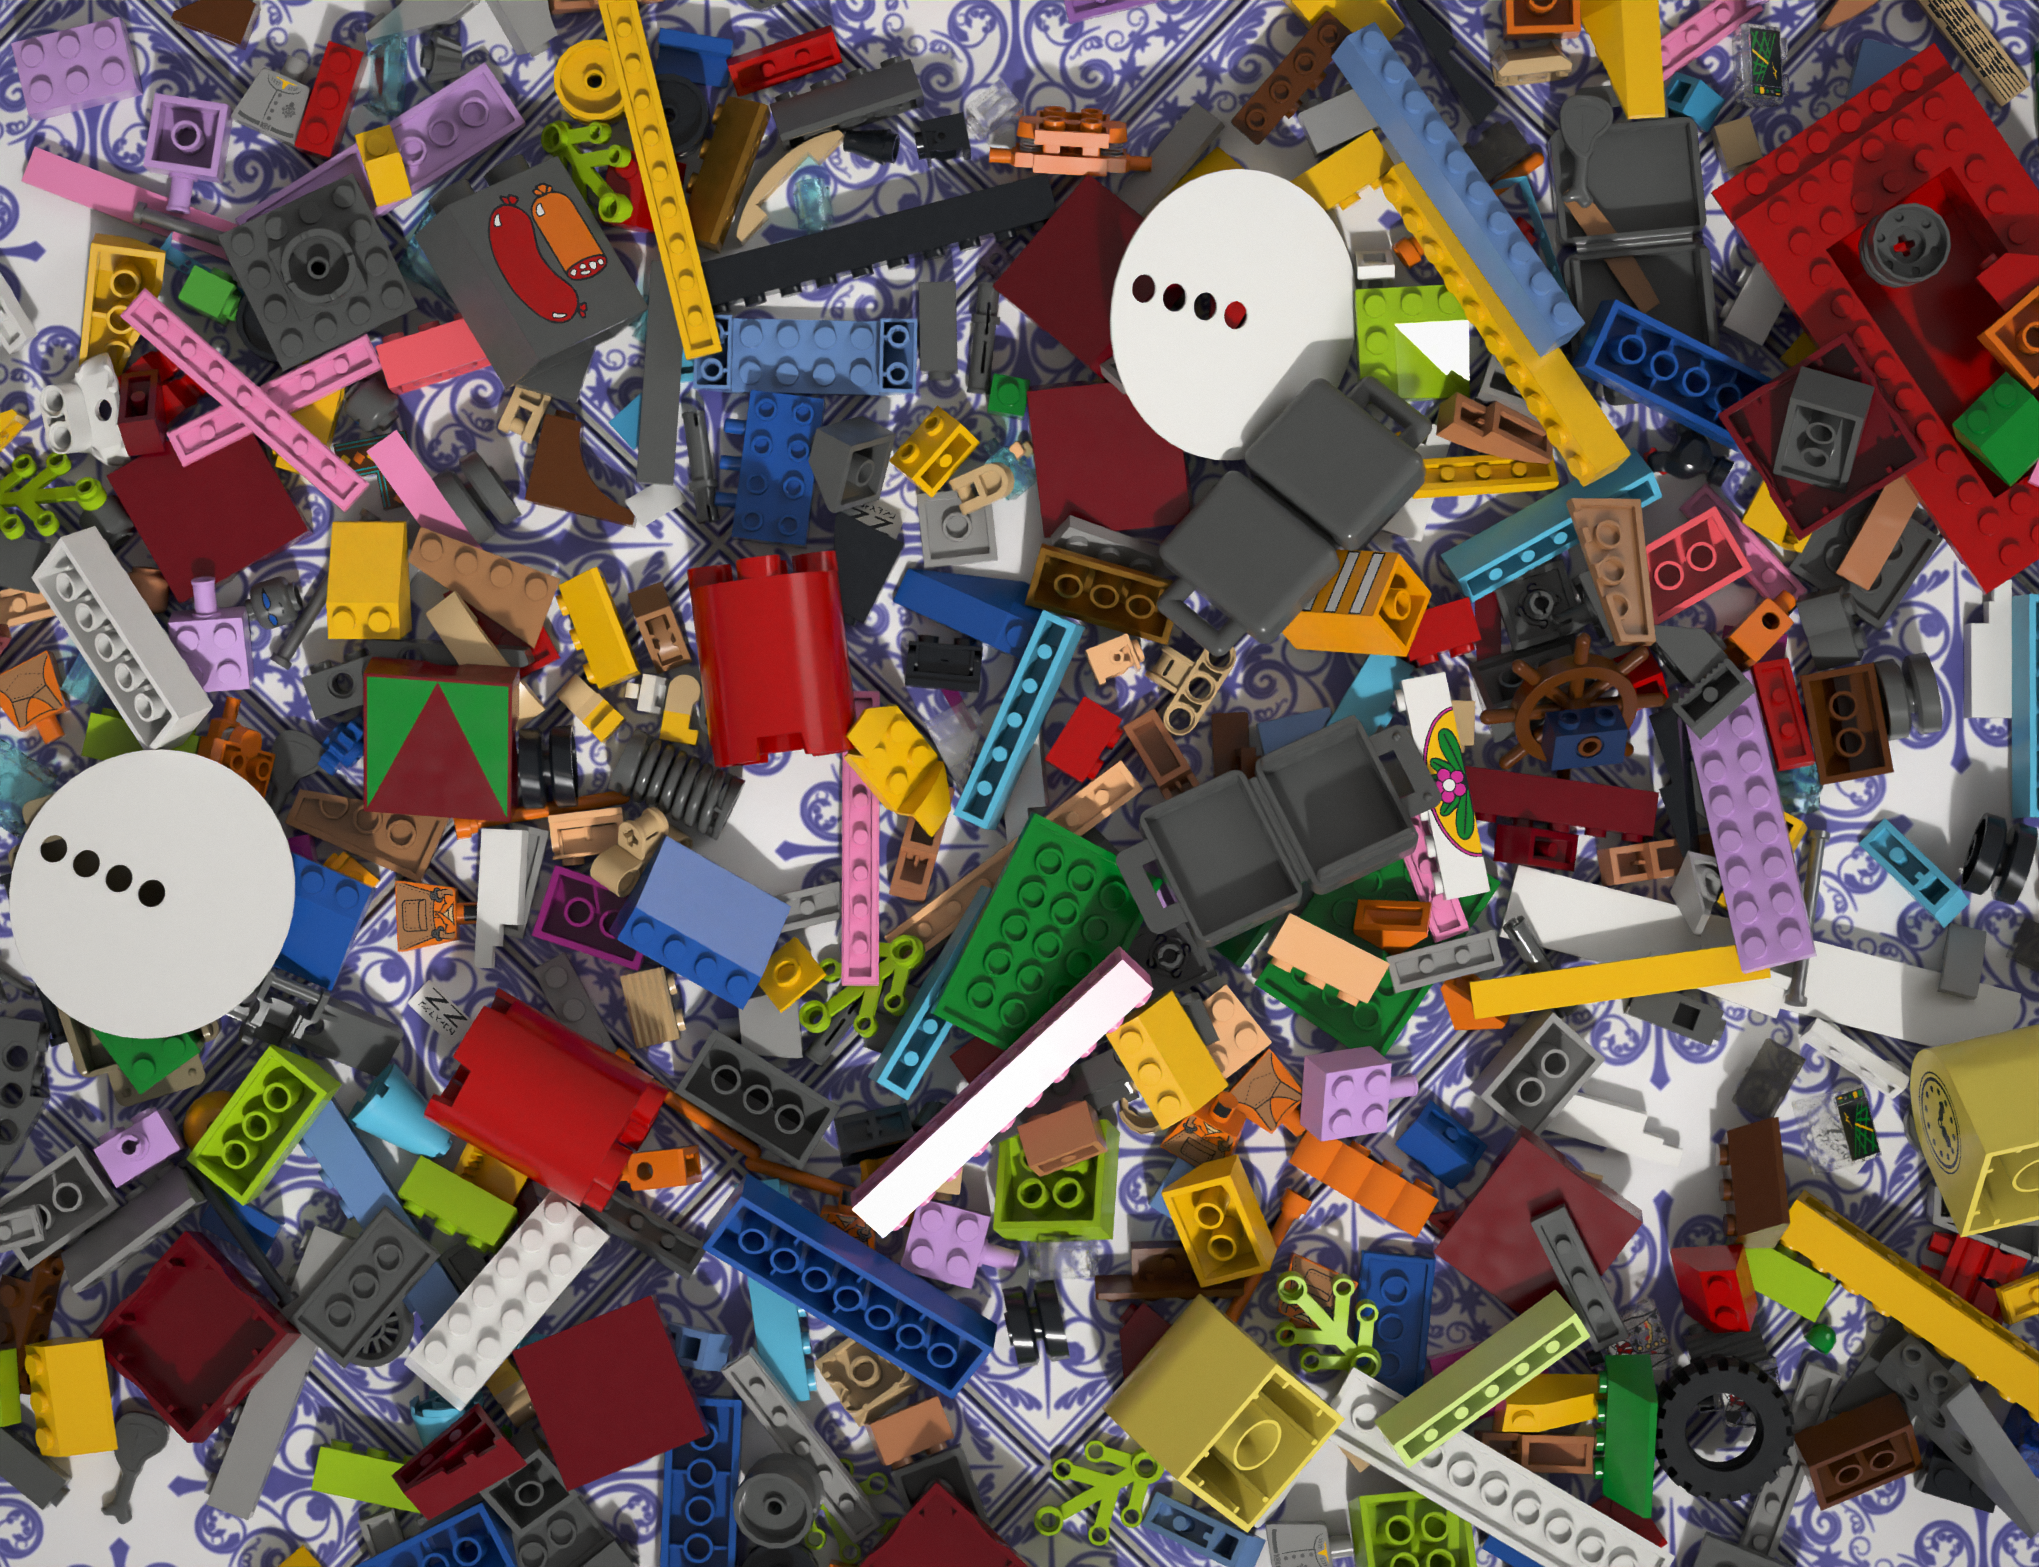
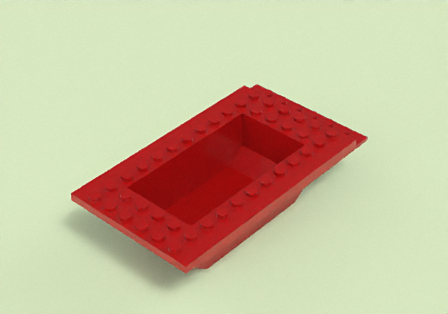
M1933 43L1713 190L1711 194L1815 348L1819 350L1847 331L1850 333L1929 455L1928 460L1902 475L1961 564H1964L1982 593L1986 595L2039 559V487L2027 482L2034 465L2017 482L2009 487L1956 439L1952 424L2006 372L1977 339L1979 334L2004 313L1974 278L1980 274L1976 267L1992 253L1998 258L2004 253L2039 255V190L1958 71L1954 72L1937 45ZM1917 203L1930 207L1943 218L1950 232L1951 248L1947 262L1937 274L1909 287L1891 288L1877 283L1866 273L1860 262L1858 244L1862 230L1873 217L1900 204ZM1905 243L1893 245L1895 252L1906 250ZM2038 385L2034 390L2030 391V393L2039 402Z

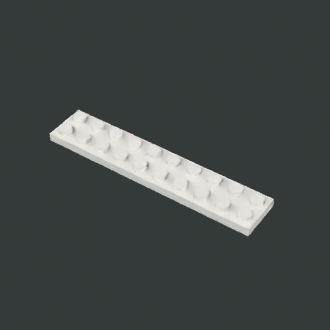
M1351 1367L1330 1404L1345 1420L1328 1438L1329 1441L1544 1567H1670L1675 1558L1671 1553L1463 1431L1458 1432L1413 1466L1407 1468L1374 1423V1420L1401 1402L1405 1397L1354 1367Z

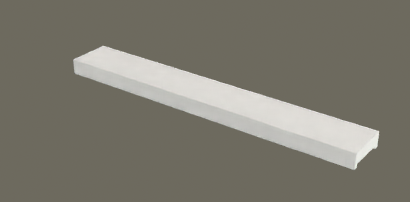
M1516 865L1510 893L1498 937L1510 940L1504 932L1503 926L1514 917L1518 923L1517 917L1523 916L1542 948L1599 963L1648 957L1651 951L1662 955L1698 950L1700 945L1712 948L1735 944L1729 918L1710 914L1701 937L1692 933L1677 905L1522 865ZM1814 941L1817 956L1809 958L1804 995L1808 998L1807 1006L1795 1007L1784 1003V997L1780 1009L1814 1018L1818 1017L1833 1023L1932 1048L2013 1030L2021 993L1982 983L1979 984L1978 995L1975 1000L1938 992L1941 973ZM1794 962L1771 967L1770 970L1792 978ZM1790 983L1789 988H1788V991H1786V994H1785V995H1787V994L1790 993L1791 983Z

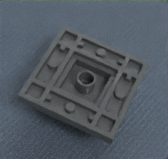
M353 173L217 236L283 372L418 308ZM317 263L322 264L325 267V272L322 275H315L311 271V267Z

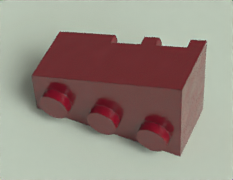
M477 1403L391 1476L406 1497L429 1521L528 1464L504 1431L483 1407Z

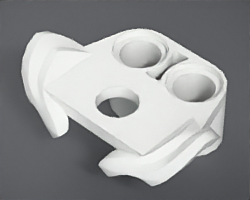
M107 352L95 355L84 361L75 372L76 377L69 382L44 387L41 391L39 402L47 441L53 452L57 454L89 453L100 462L112 466H123L131 462V456L127 454L117 424L120 384ZM104 399L110 403L112 408L111 417L108 420L103 419L99 412L100 403Z

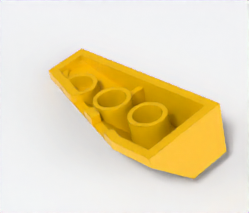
M1580 0L1581 24L1585 32L1589 34L1595 46V53L1599 61H1602L1611 79L1610 84L1627 119L1665 117L1659 1Z
M95 233L90 248L79 367L87 359L107 352L111 358L117 378L122 374L140 333L123 320L120 315L144 288L158 298L163 286L166 251L134 238Z
M1538 1374L1496 1405L1492 1430L1494 1432H1541L1596 1419V1400L1603 1399V1393H1598L1597 1374Z

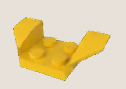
M887 704L883 707L864 709L852 728L845 735L854 745L855 749L849 750L843 758L886 809L894 811L899 815L914 817L926 833L933 837L951 811L944 761H938L936 752L897 705Z

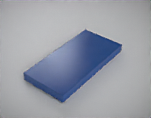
M1362 1250L1356 1304L1363 1299H1370L1376 1304L1379 1312L1378 1318L1374 1322L1372 1347L1379 1352L1382 1366L1379 1373L1373 1379L1406 1398L1424 1384L1436 1257ZM1366 1307L1362 1309L1360 1315L1369 1316L1372 1314L1373 1309ZM1355 1314L1353 1341L1357 1344L1360 1322ZM1360 1357L1356 1364L1359 1366L1366 1365L1369 1358Z

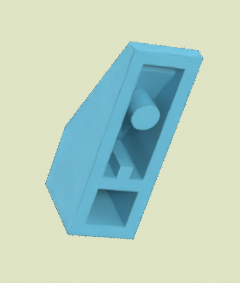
M1886 818L1859 843L1944 928L1970 903V900L1962 890Z

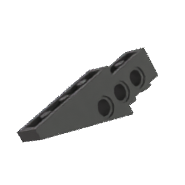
M402 638L400 640L368 639L366 644L370 654H366L365 648L345 654L346 662L332 666L331 661L327 660L309 667L311 673L301 679L315 719L318 720L363 705V673L372 657L406 659L407 652L413 649L422 655L423 660L430 663L446 666L459 665V663L443 641ZM494 644L510 667L521 668L535 661L530 647ZM340 673H346L353 679L354 685L351 691H344L339 687L337 678Z
M0 1016V1185L50 1101V1097L36 1095V1090L42 1089L45 1078V1067H40L42 1052L48 1051L50 1043V1030H45L46 1022ZM17 1046H22L28 1053V1060L21 1067L16 1066L11 1059V1053ZM13 1082L17 1083L23 1091L21 1100L16 1104L10 1102L6 1096V1089ZM7 1119L12 1120L17 1126V1134L12 1140L5 1139L1 1134V1125Z
M1910 1333L1885 1355L1874 1373L1927 1425L1924 1432L2032 1539L2039 1533L2038 1479L1972 1384L1967 1381L1962 1385Z

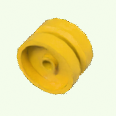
M602 39L583 40L570 46L559 58L554 71V89L564 111L576 122L589 126L594 121L608 123L609 125L621 121L626 116L608 42ZM600 78L601 85L597 88L590 87L593 85L592 79Z

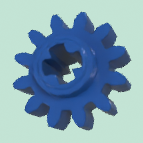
M358 715L348 725L344 722L339 723L323 741L321 747L326 752L320 757L321 759L317 764L329 775L333 776L343 766L350 769L364 755V718Z

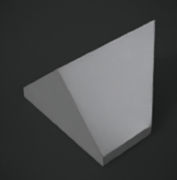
M1688 851L1670 894L1692 933L1701 937L1722 882L1716 857Z

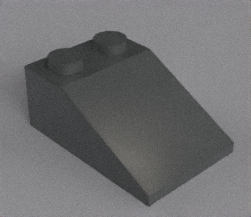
M1801 366L1790 397L1773 474L1845 494L1875 387Z

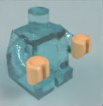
M993 438L983 446L991 456L985 464L1004 463L1014 474V488L1005 497L1006 500H1016L1037 482L1036 469H1031L1026 461L1034 455L1033 444L1030 441H1025L1024 443L1016 441L1011 446L1002 447L996 438Z

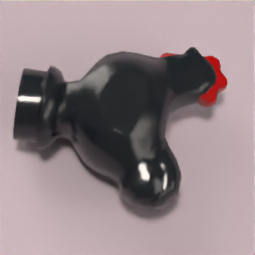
M1676 422L1677 441L1670 451H1657L1656 448L1651 447L1649 452L1643 453L1644 461L1653 473L1659 472L1662 475L1668 473L1681 480H1688L1699 474H1705L1706 482L1709 485L1712 483L1718 487L1722 486L1734 464V461L1727 458L1726 454L1722 453L1714 456L1711 443L1706 436Z

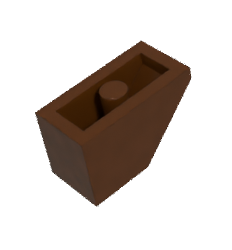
M198 0L174 11L171 18L180 26L245 50L261 9L253 0Z

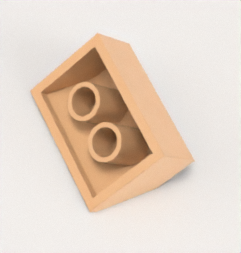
M1291 913L1285 914L1266 951L1267 954L1273 956L1271 964L1289 973L1293 967L1306 973L1303 980L1322 990L1326 984L1338 989L1339 992L1336 997L1353 1006H1357L1359 1001L1366 1004L1369 1002L1390 965L1388 962Z

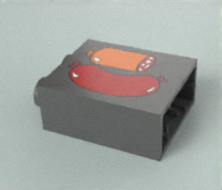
M522 154L513 156L485 174L484 178L489 187L478 192H474L467 179H462L447 186L428 201L436 216L414 236L506 389L615 338L649 309L558 156L531 168Z

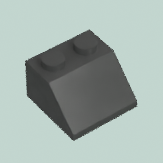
M864 416L816 429V433L811 441L812 449L808 462L829 511L837 513L880 499L896 433Z
M1654 625L1656 642L1649 646V648L1681 685L1687 687V689L1694 687L1695 683H1699L1701 678H1705L1707 673L1712 672V668H1716L1718 663H1722L1724 658H1728L1723 651L1727 648L1726 644L1714 631L1707 633L1705 629Z

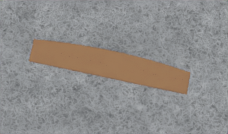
M1564 201L1587 236L1617 233L1593 202L1587 208H1582L1575 201L1568 203ZM1633 256L1604 259L1640 312L1645 314L1660 304L1649 281Z

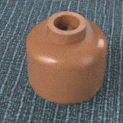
M132 566V572H128L129 578L142 598L147 602L153 615L165 612L168 608L170 587L161 574L160 569Z

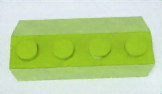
M271 1044L186 1160L244 1206L260 1196L342 1084L313 1060Z

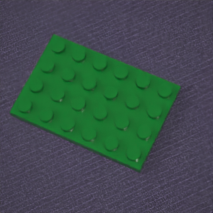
M1031 812L930 1013L1006 1051L1118 946L1127 953L1144 919L1116 864L1117 856L1039 814ZM1145 871L1157 894L1163 880Z
M1403 859L1327 894L1319 895L1315 893L1299 918L1386 961L1385 957L1391 956V954L1355 935L1353 931L1358 899L1418 901ZM1488 873L1489 892L1458 898L1469 929L1473 926L1501 884L1500 881ZM1428 931V937L1404 952L1466 936L1468 931L1434 943L1431 933ZM1273 956L1254 983V985L1349 1049L1371 1046L1382 1056L1386 1055L1433 985L1430 984L1394 993L1387 969L1369 1002L1366 1004L1359 1001L1357 1006H1353L1336 997L1339 992L1338 989L1326 984L1322 990L1303 980L1306 973L1294 967L1289 973L1271 964Z

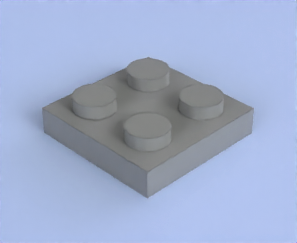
M972 488L974 496H979L977 489ZM957 491L937 492L932 498L926 493L917 494L924 568L998 561L992 504L963 516L959 505L962 503Z

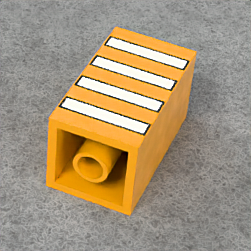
M1337 549L1336 553L1340 560L1338 572L1282 633L1296 649L1407 657L1432 593L1399 553Z

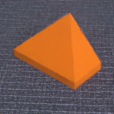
M1358 899L1353 928L1354 934L1391 955L1402 953L1428 937L1432 902Z
M1469 974L1443 982L1440 990L1455 1030L1503 1029L1511 1014L1474 1019L1469 982L1483 979L1475 974Z

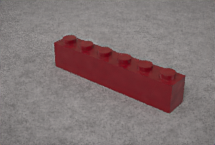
M1465 766L1475 819L1477 821L1496 823L1497 816L1512 818L1511 825L1532 828L1534 821L1548 823L1547 830L1569 833L1570 826L1585 828L1584 835L1606 838L1608 831L1622 833V841L1643 843L1644 837H1653L1659 792Z

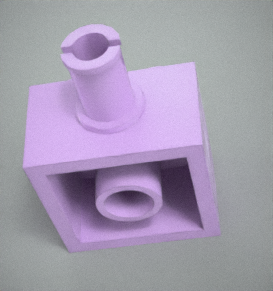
M155 93L143 166L150 173L169 175L168 177L172 178L168 206H166L167 211L190 214L189 208L193 183L198 180L223 184L233 122L231 115L234 111L228 104Z
M202 576L193 578L191 584L193 586L195 610L172 612L168 621L169 639L182 659L186 661L190 671L205 692L250 689L254 680V668L246 606L217 608L215 577Z
M1371 1046L1307 1055L1304 1060L1300 1124L1320 1141L1384 1132L1387 1130L1389 1100L1415 1097L1418 1094L1417 1078L1415 1075H1412L1413 1073L1391 1077L1392 1063Z
M156 1107L147 1108L130 1119L133 1123L131 1127L127 1129L124 1126L116 1127L98 1138L101 1145L93 1149L116 1188L132 1183L189 1148L185 1142L183 1132L169 1109L157 1110Z
M931 1199L925 1206L916 1207L901 1267L913 1274L972 1289L977 1267H981L982 1264L1014 1273L1020 1250L988 1243L989 1239L985 1237L991 1215Z

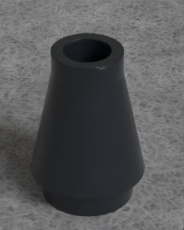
M891 129L847 130L844 137L843 150L884 166L886 163L894 164L899 152L900 136L899 134L892 133Z

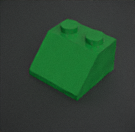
M2005 372L1952 426L1956 439L2011 487L2039 460V402L2028 390Z

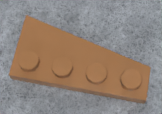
M1569 499L1566 505L1615 645L1651 646L1656 642L1641 499Z
M420 527L408 562L450 591L454 592L456 590L463 600L535 648L560 579Z
M299 789L285 823L411 880L422 883L450 818L364 811V800Z

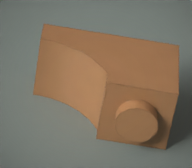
M663 581L628 593L636 622L657 674L692 662Z

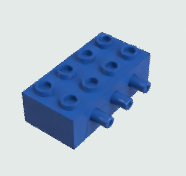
M751 390L747 420L725 419V433L745 435L742 457L721 455L719 463L720 469L740 472L737 494L717 491L714 502L715 506L735 508L732 538L734 540L807 549L816 482L808 461L812 449V438L816 433V429L823 427L826 405L824 399Z

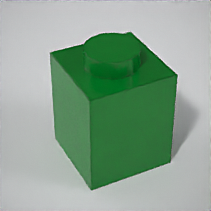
M994 373L987 409L988 414L1024 420L1027 405L1026 391L1030 388V380Z

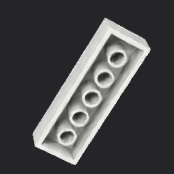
M96 526L60 537L31 578L144 750H170L183 745L213 707L207 693L201 688L186 661L182 659L169 639L167 632L161 627L149 609L147 602L142 598L130 580L128 573L123 569Z
M550 1191L409 1354L404 1365L461 1412L603 1247L610 1236L564 1197Z

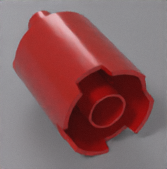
M820 551L791 556L793 573L788 574L787 560H781L780 555H765L735 560L738 578L733 581L731 564L704 566L687 570L709 744L712 746L715 767L723 768L767 763L768 754L803 749L805 754H812L813 757L848 752L855 749L854 745L845 736L857 721L836 551Z
M498 988L495 992L491 1008L483 1006L453 1055L461 1064L441 1096L433 1094L423 1118L579 1207L584 1203L602 1213L623 1177L622 1172L633 1154V1151L622 1146L620 1142L638 1152L659 1115L658 1111L666 1099L669 1090L654 1082L655 1077Z

